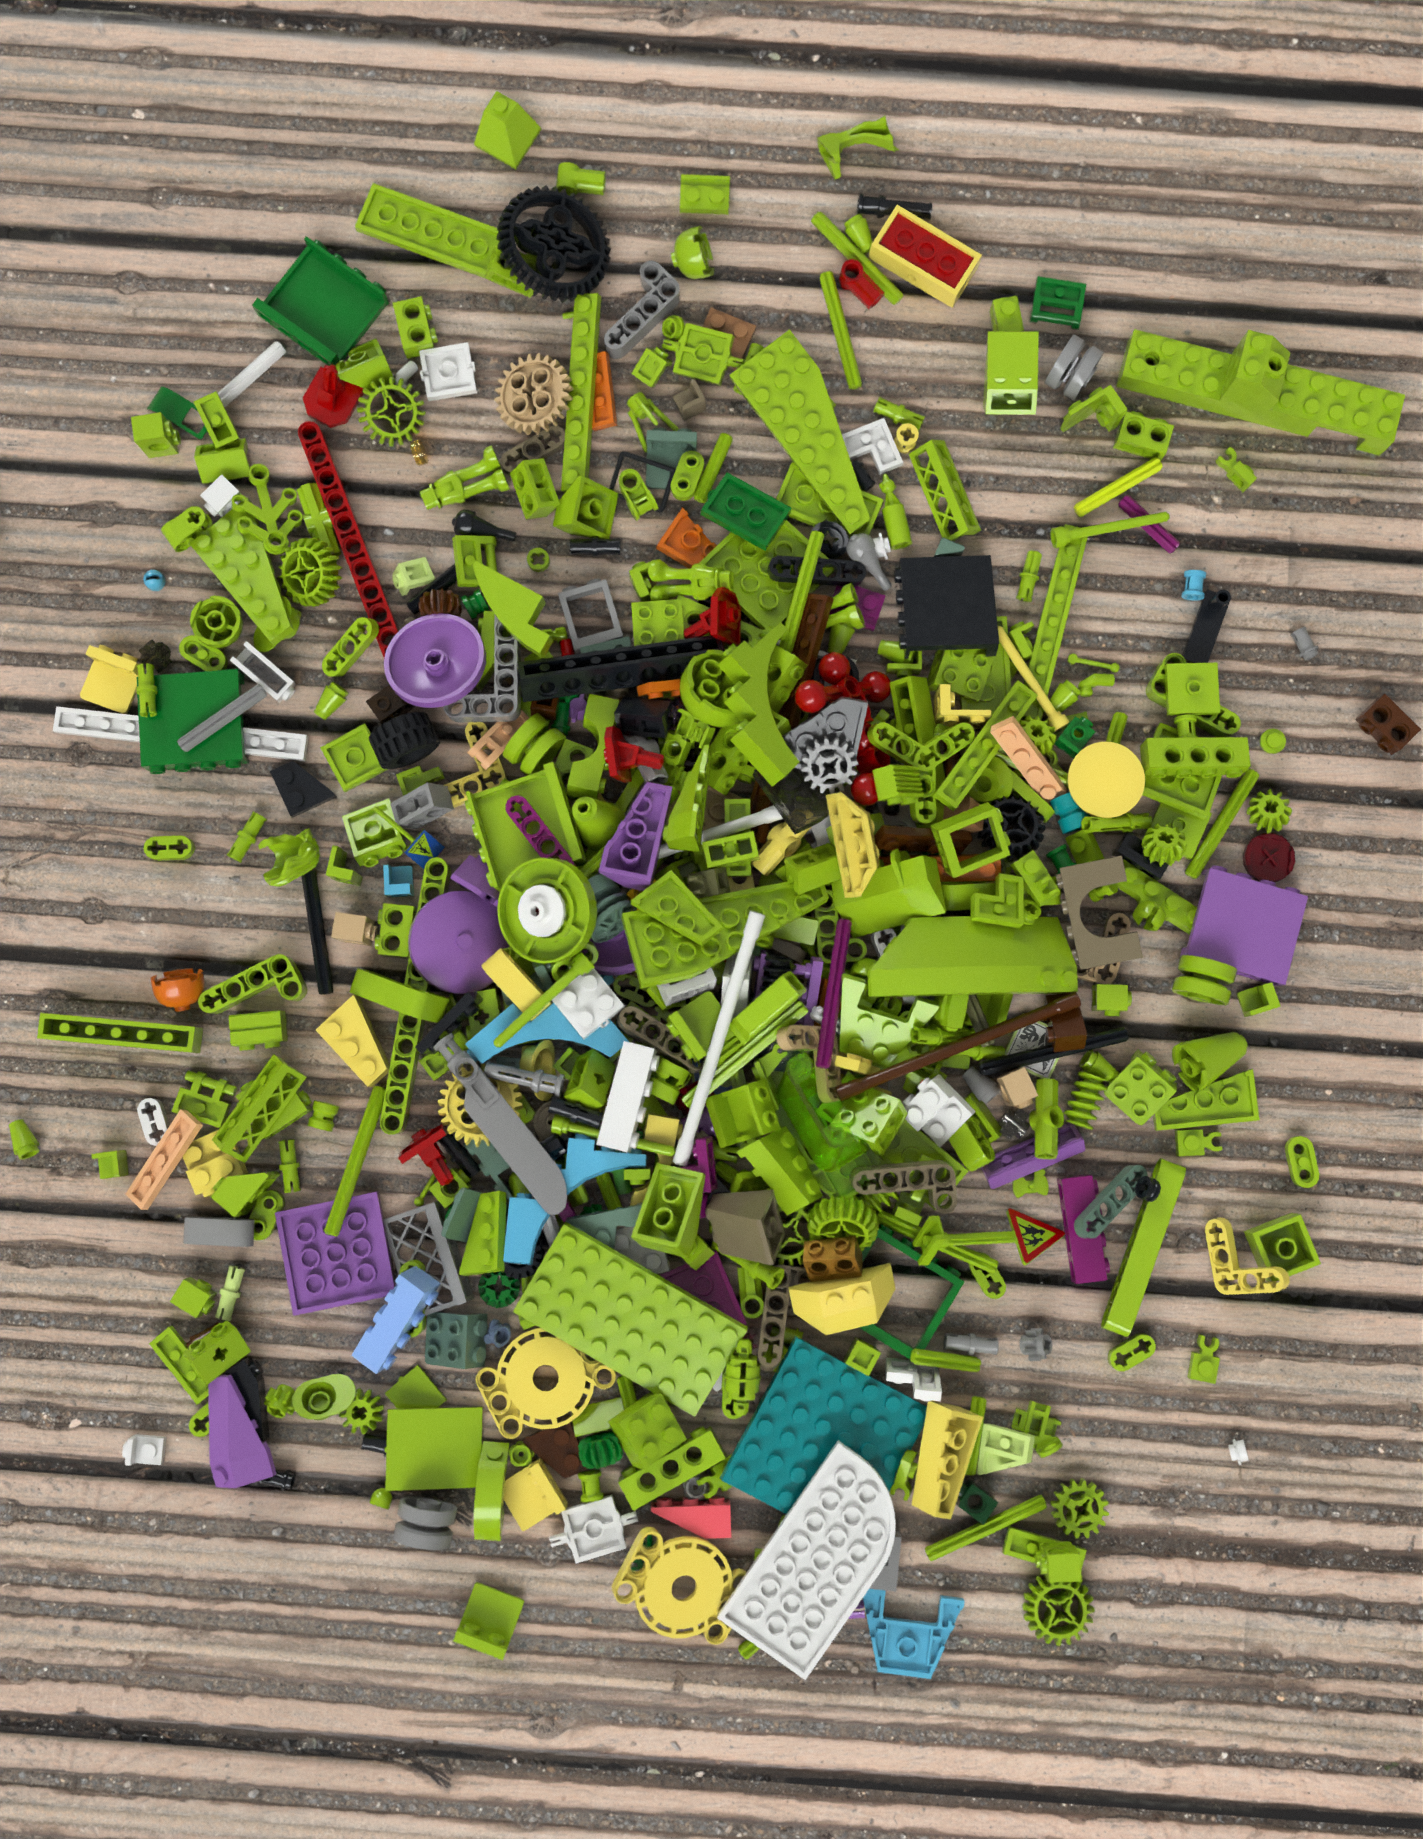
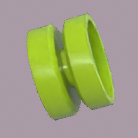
M539 713L534 714L523 723L503 751V757L510 763L518 764L521 762L520 771L526 776L544 770L543 765L550 763L555 758L566 739V736L557 728L548 730L549 721Z
M1181 955L1178 969L1187 976L1176 977L1172 991L1195 1001L1228 1005L1232 992L1220 984L1228 985L1234 983L1237 969L1212 959Z

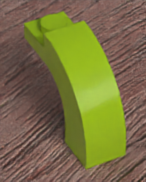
M483 1441L475 1490L474 1539L501 1541L509 1443Z

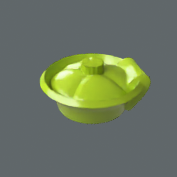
M994 756L967 794L979 804L986 802L990 804L994 799L1000 802L1003 796L1008 799L1013 788V777L1009 767L1001 759Z

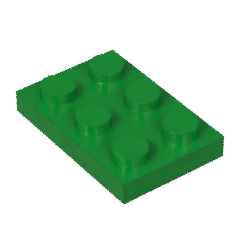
M727 472L701 509V515L766 551L790 515L792 508Z

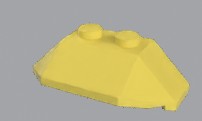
M842 792L826 795L844 896L845 898L860 897L879 867V849L875 845L873 834L875 831L874 823L870 818V813Z
M890 1263L862 1269V1277L814 1281L788 1287L794 1314L825 1335L877 1323L896 1289Z

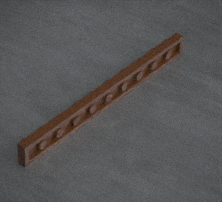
M808 593L793 651L791 652L808 665L803 676L791 691L788 700L778 712L779 715L788 719L791 729L798 726L802 710L795 703L796 688L802 682L812 678L834 598L828 595ZM759 772L757 773L750 798L751 814L776 805L783 779L774 786H771ZM771 823L751 828V831H754L757 843L765 844Z

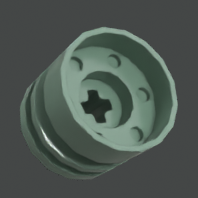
M599 874L588 879L597 903L596 925L591 936L592 940L596 943L608 941L624 930L621 919L622 913L637 910L636 907L631 905L628 896L620 893L621 889L615 881Z

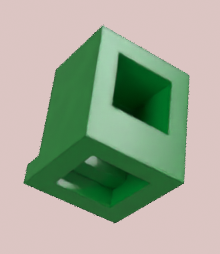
M1075 716L1057 738L1054 745L1074 759L1096 732L1092 729V722L1085 717L1079 719ZM1074 730H1077L1079 733H1081L1082 737H1076L1074 735Z

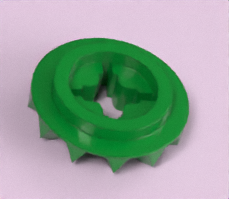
M501 1271L482 1274L478 1284L480 1297L487 1305L492 1307H507L518 1297L520 1291L519 1279L508 1277L506 1273ZM499 1276H501L502 1285H506L510 1289L502 1290L499 1298H497L496 1290L488 1287V1285L496 1284Z

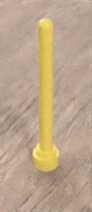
M998 626L999 642L1028 687L1038 695L1036 699L1048 716V726L1055 727V732L1068 725L1070 721L1065 714L1062 715L1060 711H1056L1003 627Z

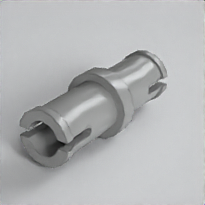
M945 1333L944 1350L967 1351V1354L972 1355L974 1352L993 1355L998 1353V1338L977 1337L973 1333H969L968 1336Z

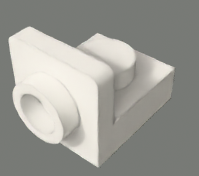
M139 1434L131 1436L123 1446L122 1456L125 1458V1465L131 1466L134 1463L162 1465L164 1463L167 1437Z

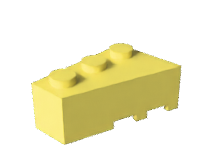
M353 995L325 1020L316 1031L367 1087H374L389 1073L390 1064L373 1030L372 1023L365 1012L360 996Z

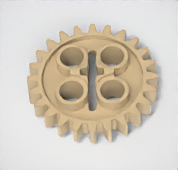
M540 353L534 359L531 354H528L527 361L519 357V365L516 366L511 362L512 370L510 372L507 370L503 371L506 378L498 379L502 387L495 389L500 396L496 397L494 401L499 405L496 410L501 414L500 418L511 429L514 428L518 433L524 431L527 435H530L533 430L539 435L541 427L548 432V424L552 423L554 426H557L556 418H565L561 412L562 410L570 409L565 403L566 401L573 400L568 392L573 390V387L569 384L571 378L566 374L568 371L556 359L553 360L549 355H546L544 358ZM546 401H549L548 404L543 407L544 403ZM526 405L524 410L520 412L521 408Z

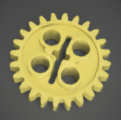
M485 1063L481 1064L480 1067L483 1072L486 1066ZM471 1066V1071H467L462 1067L461 1076L464 1078L470 1077L474 1072V1067ZM452 1073L454 1081H445L448 1090H440L441 1095L445 1099L438 1100L439 1106L444 1107L438 1110L439 1115L444 1117L441 1120L443 1126L449 1125L447 1128L449 1135L456 1132L455 1139L457 1141L464 1136L466 1145H469L473 1139L476 1147H479L481 1140H485L487 1146H490V1141L475 1122L471 1124L464 1123V1119L469 1114L464 1107L465 1099H460L459 1096L466 1089ZM488 1078L493 1085L498 1087L499 1093L521 1119L520 1113L516 1111L523 1109V1104L517 1102L523 1098L522 1093L516 1092L519 1089V1085Z

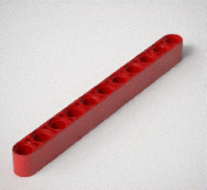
M306 421L299 426L298 436L367 616L376 621L378 614L387 613V618L383 622H377L379 632L376 637L382 655L385 657L388 647L384 643L385 639L388 636H395L399 628L325 436L315 422ZM310 433H317L314 439L307 440V436ZM325 455V459L322 462H315L318 456ZM327 478H334L333 483L324 485V481ZM336 500H343L340 507H332ZM344 523H352L350 529L341 530V526ZM352 546H361L358 552L350 553ZM369 568L367 575H358L360 569ZM370 591H378V595L374 599H367Z

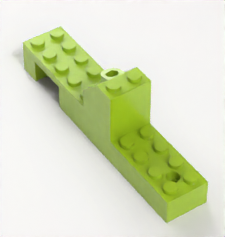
M1134 329L1126 345L1116 387L1306 437L1317 426L1359 437L1356 450L1379 456L1395 440L1405 399V394L1289 365L1290 352L1274 336L1252 330L1246 332L1232 354ZM1146 360H1152L1154 366L1148 365Z

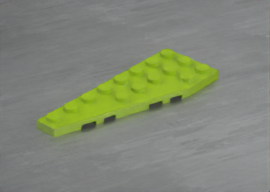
M789 329L732 372L729 378L838 522L845 526V531L848 535L851 536L870 521V517L821 371Z
M793 880L791 883L782 882L698 898L722 925V931L703 946L641 910L622 913L621 919L640 989L691 979L739 952L750 911L765 915L759 937L756 940L757 942L825 904L829 899L825 885L798 895L794 891Z

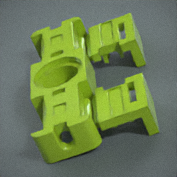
M678 709V712L682 713L675 733H668L660 754L665 757L663 766L669 776L667 783L663 785H673L674 788L682 791L691 771H684L685 767L683 766L692 744L695 741L698 742V748L700 749L704 745H710L716 728L698 721L688 710ZM676 742L681 746V752L678 756H674L671 751L673 744Z

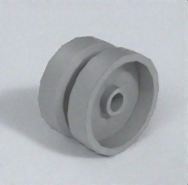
M1075 334L1066 344L1044 383L1055 390L1069 379L1063 390V395L1073 401L1076 400L1083 387L1086 388L1097 370V364L1104 354V351L1092 346L1088 348L1081 358L1085 340Z
M410 1496L401 1498L397 1514L403 1521L395 1524L393 1539L402 1545L423 1550L448 1549L451 1546L453 1531L448 1526L455 1523L458 1508L449 1502L429 1497Z

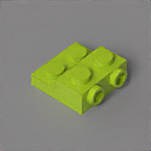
M389 798L342 816L354 858L360 867L363 865L365 867H373L378 864L379 859L387 856L389 858H397L407 848L404 836L373 810V807L377 806L395 821L390 804L392 802Z

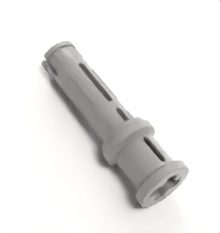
M487 1061L484 1069V1074L488 1078L531 1087V1090L536 1093L539 1091L555 1094V1097L558 1098L561 1096L565 1081L564 1074L556 1076L544 1073L541 1069L532 1072L491 1063L490 1061ZM500 1072H505V1073H510V1074H514V1075H519V1076H521V1078H519V1077H514V1076H510V1075L501 1074ZM544 1081L554 1083V1085L546 1084Z

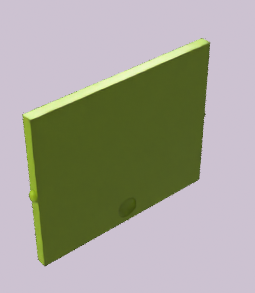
M483 1407L387 1409V1439L384 1449L386 1453L385 1491L476 1488L479 1460H481L483 1447Z

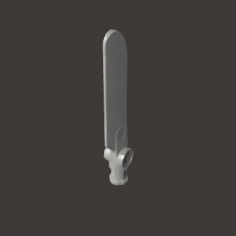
M450 1033L442 1038L433 1048L443 1055L448 1062L447 1067L465 1087L464 1107L466 1112L544 1211L549 1215L561 1213L566 1208L567 1190L559 1167L466 1050L462 1051L453 1040L454 1035ZM447 1047L453 1051L454 1055L451 1054ZM465 1065H471L474 1067L473 1074L470 1077H462L460 1069Z

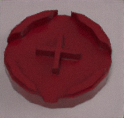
M1263 833L1252 838L1245 846L1243 852V865L1247 873L1259 882L1261 880H1268L1276 883L1286 878L1292 872L1295 864V851L1293 847L1290 846L1286 838L1276 833Z

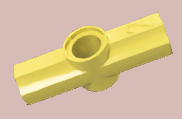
M800 804L784 823L777 824L771 829L767 836L768 841L758 851L760 860L752 861V865L763 875L768 876L784 857H789L798 850L801 845L800 839L818 820L817 816L806 806Z

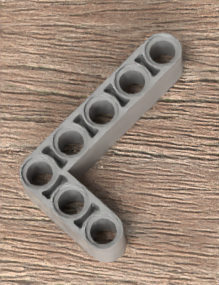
M495 614L494 694H467L462 699L443 706L445 713L454 722H510L520 716L521 687L517 662H521V644L512 635L510 637L502 636L505 628ZM509 652L514 654L512 661L502 662L504 654ZM508 677L513 678L514 683L508 688L502 687L504 679ZM508 702L514 704L511 712H502L504 704ZM460 703L463 705L460 713L452 714L451 710L455 704ZM487 703V711L482 714L477 713L478 705Z

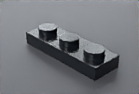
M467 992L415 1048L421 1054H436L439 1052L433 1048L437 1042L450 1033L456 1034L462 1028L461 1023L467 1017H472L479 1010L480 1007L478 1005L484 999L477 992Z

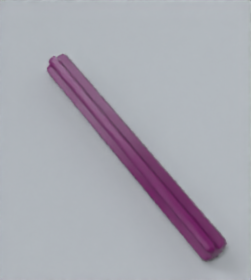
M839 919L836 925L815 1064L816 1067L828 1069L831 1066L841 1000L842 974L845 973L852 922L847 919Z

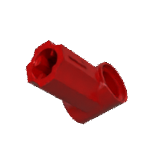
M850 259L844 262L839 275L841 287L850 290L868 310L873 308L885 293L864 272L863 266L858 260ZM851 271L857 277L849 278L845 273Z

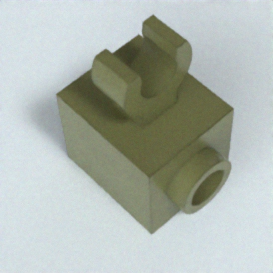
M725 867L687 874V888L697 899L730 893Z

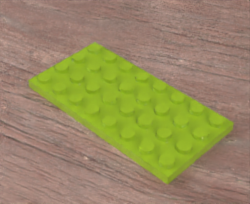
M566 1221L513 1310L517 1315L652 1393H662L666 1401L694 1417L726 1367V1362H729L730 1355L734 1354L739 1339H743L748 1330L746 1325Z

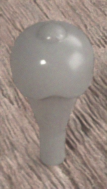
M865 533L852 535L846 546L848 556L852 560L862 563L866 570L875 577L884 591L889 590L892 584L882 571L874 549L875 543L873 539Z

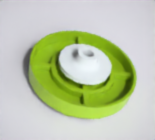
M557 858L532 859L516 867L506 878L498 898V921L505 940L521 957L543 964L565 961L578 954L586 946L593 934L597 919L595 894L586 876L573 864Z

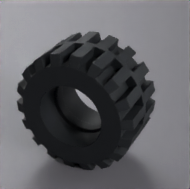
M412 712L395 717L380 725L369 736L370 744L383 769H397L418 762L430 755L440 744L429 716L425 712Z

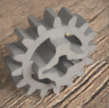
M824 736V743L821 744L815 739L814 748L806 747L809 755H802L801 760L807 763L801 766L802 772H808L804 775V780H812L810 784L812 789L817 785L820 786V793L822 794L826 788H829L831 794L834 793V788L836 787L844 791L843 783L846 782L851 785L852 779L849 776L857 775V770L852 768V766L858 765V761L854 758L851 759L855 751L853 749L847 751L848 743L845 741L840 745L838 737H835L833 742H829L828 737ZM825 749H833L832 752H822ZM843 756L847 761L846 770L840 766ZM813 760L819 765L815 774L811 768ZM833 761L834 768L828 767L825 769L824 762L831 763ZM830 778H836V779H837V780H834V781H825L826 779H830Z

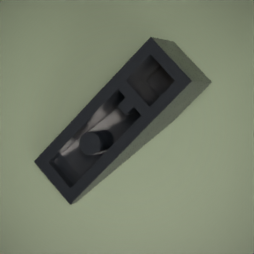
M250 1356L221 1375H232L246 1402L244 1409L250 1421L255 1419L258 1428L255 1430L261 1442H264L269 1438L267 1405H264L266 1394L264 1377L262 1376L263 1369L259 1362L252 1360Z

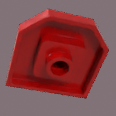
M333 364L330 366L325 365L324 367L320 366L303 396L307 415L329 428L348 423L359 403V397L364 395V388L339 379L337 367Z
M725 587L717 588L711 596V608L699 615L701 620L685 629L683 635L685 639L702 637L710 633L711 636L729 645L734 643L738 647L741 641V607L736 593Z
M614 726L606 727L604 758L609 767L610 777L628 783L632 782L631 768L642 765L659 770L663 767L664 755L626 743L620 729Z
M440 1124L428 1131L422 1128L411 1136L412 1141L398 1156L400 1162L403 1164L418 1154L424 1164L431 1168L441 1186L451 1183L454 1179L453 1174L444 1161L446 1157L436 1142L447 1135V1126Z

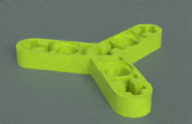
M886 722L875 723L868 729L867 736L872 745L906 766H917L920 773L919 777L928 784L927 791L923 797H920H927V801H918V798H916V803L910 805V816L914 822L926 824L935 819L937 807L936 798L933 795L936 792V766L973 741L975 732L970 724L965 722L954 724L923 745ZM883 729L882 734L885 737L892 739L890 741L885 738L878 739L879 734L877 733V730ZM960 730L965 731L962 739L952 740L953 737L961 733ZM899 740L904 741L907 746L906 752L903 755L899 754L896 750V744ZM940 740L944 741L947 745V750L943 755L937 750V743ZM932 755V757L924 760L922 765H919L920 756ZM919 809L927 810V815L919 814Z

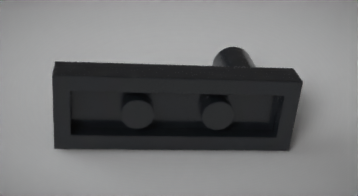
M1208 589L1205 591V597L1201 601L1182 655L1186 663L1209 662L1231 600V595L1227 590L1222 589L1217 593Z

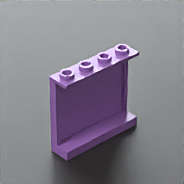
M1213 865L1212 868L1203 870L1202 874L1206 876L1187 947L1182 948L1180 956L1192 955L1212 959L1235 967L1237 969L1236 975L1264 983L1272 982L1274 986L1286 985L1308 896L1300 894V890L1296 888H1278L1276 883L1272 881L1261 880L1258 882L1251 880L1252 876L1245 873H1236V875L1227 873L1228 869L1221 866Z

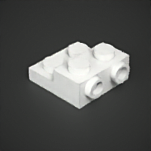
M938 1074L933 1079L929 1077L924 1079L917 1087L920 1092L916 1096L910 1094L902 1104L907 1111L905 1118L907 1122L917 1132L922 1129L941 1147L976 1111Z

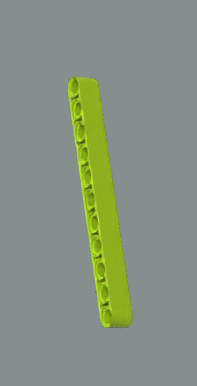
M439 857L429 859L425 865L417 913L429 901L428 893L432 889H438L440 895L448 893L451 868ZM437 864H442L444 866L442 875L433 876V867ZM409 954L404 984L431 992V985L422 977L415 975V967ZM399 1012L380 1118L382 1131L389 1135L400 1134L407 1127L420 1052L415 1047L422 1040L425 1020L417 1018L418 1022L415 1027H407L406 1018L408 1015ZM410 1039L413 1043V1049L410 1053L405 1054L401 1049V1045L405 1040ZM401 1065H406L409 1070L408 1076L404 1079H400L397 1075V1069ZM397 1090L404 1094V1100L399 1105L395 1104L392 1099L393 1093ZM391 1116H396L400 1121V1125L396 1130H391L388 1126V1120Z

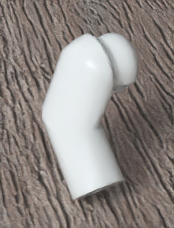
M408 361L396 373L394 385H398L399 379L402 378L404 379L402 387L406 389L408 379L418 371V366L415 362ZM394 391V393L396 395H399L402 399L406 398L403 394Z

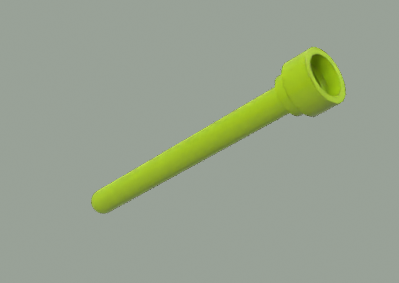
M1161 512L1072 530L1063 528V526L1051 528L1050 531L1051 542L1054 548L1064 547L1067 543H1070V540L1167 522L1170 515L1167 512Z
M582 952L573 958L572 967L494 1039L495 1047L500 1048L579 974L581 976L585 972L588 974L595 968Z
M555 1114L551 1125V1133L562 1135L563 1133L572 1132L598 1139L600 1128L597 1129L592 1126L570 1122V1119ZM639 1138L636 1147L637 1149L666 1156H673L675 1154L673 1146Z

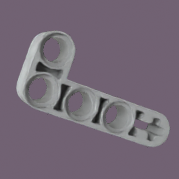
M646 261L640 268L641 286L647 294L605 334V349L612 359L624 357L679 304L680 288L678 282L656 261ZM649 274H655L657 276L655 279L646 278V276ZM666 291L674 292L672 296H665L663 293ZM650 307L657 309L654 313L645 311ZM631 324H637L639 328H637L636 330H630L628 326Z

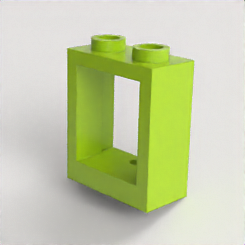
M986 802L930 825L944 870L952 878L1010 855L1008 849L1010 839L1002 829L1003 817L998 808ZM988 818L997 847L959 862L950 833Z

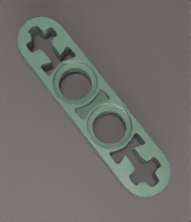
M1128 1165L1123 1168L1076 1218L1074 1223L1076 1234L1081 1238H1096L1136 1196L1135 1187L1138 1180L1143 1176H1148L1146 1169L1141 1165ZM1118 1186L1123 1191V1196L1120 1200L1117 1199L1115 1193ZM1102 1203H1105L1107 1206V1214L1104 1217L1100 1213V1205Z

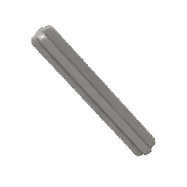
M257 684L179 738L177 742L180 748L185 752L191 750L267 697L265 689L260 684Z

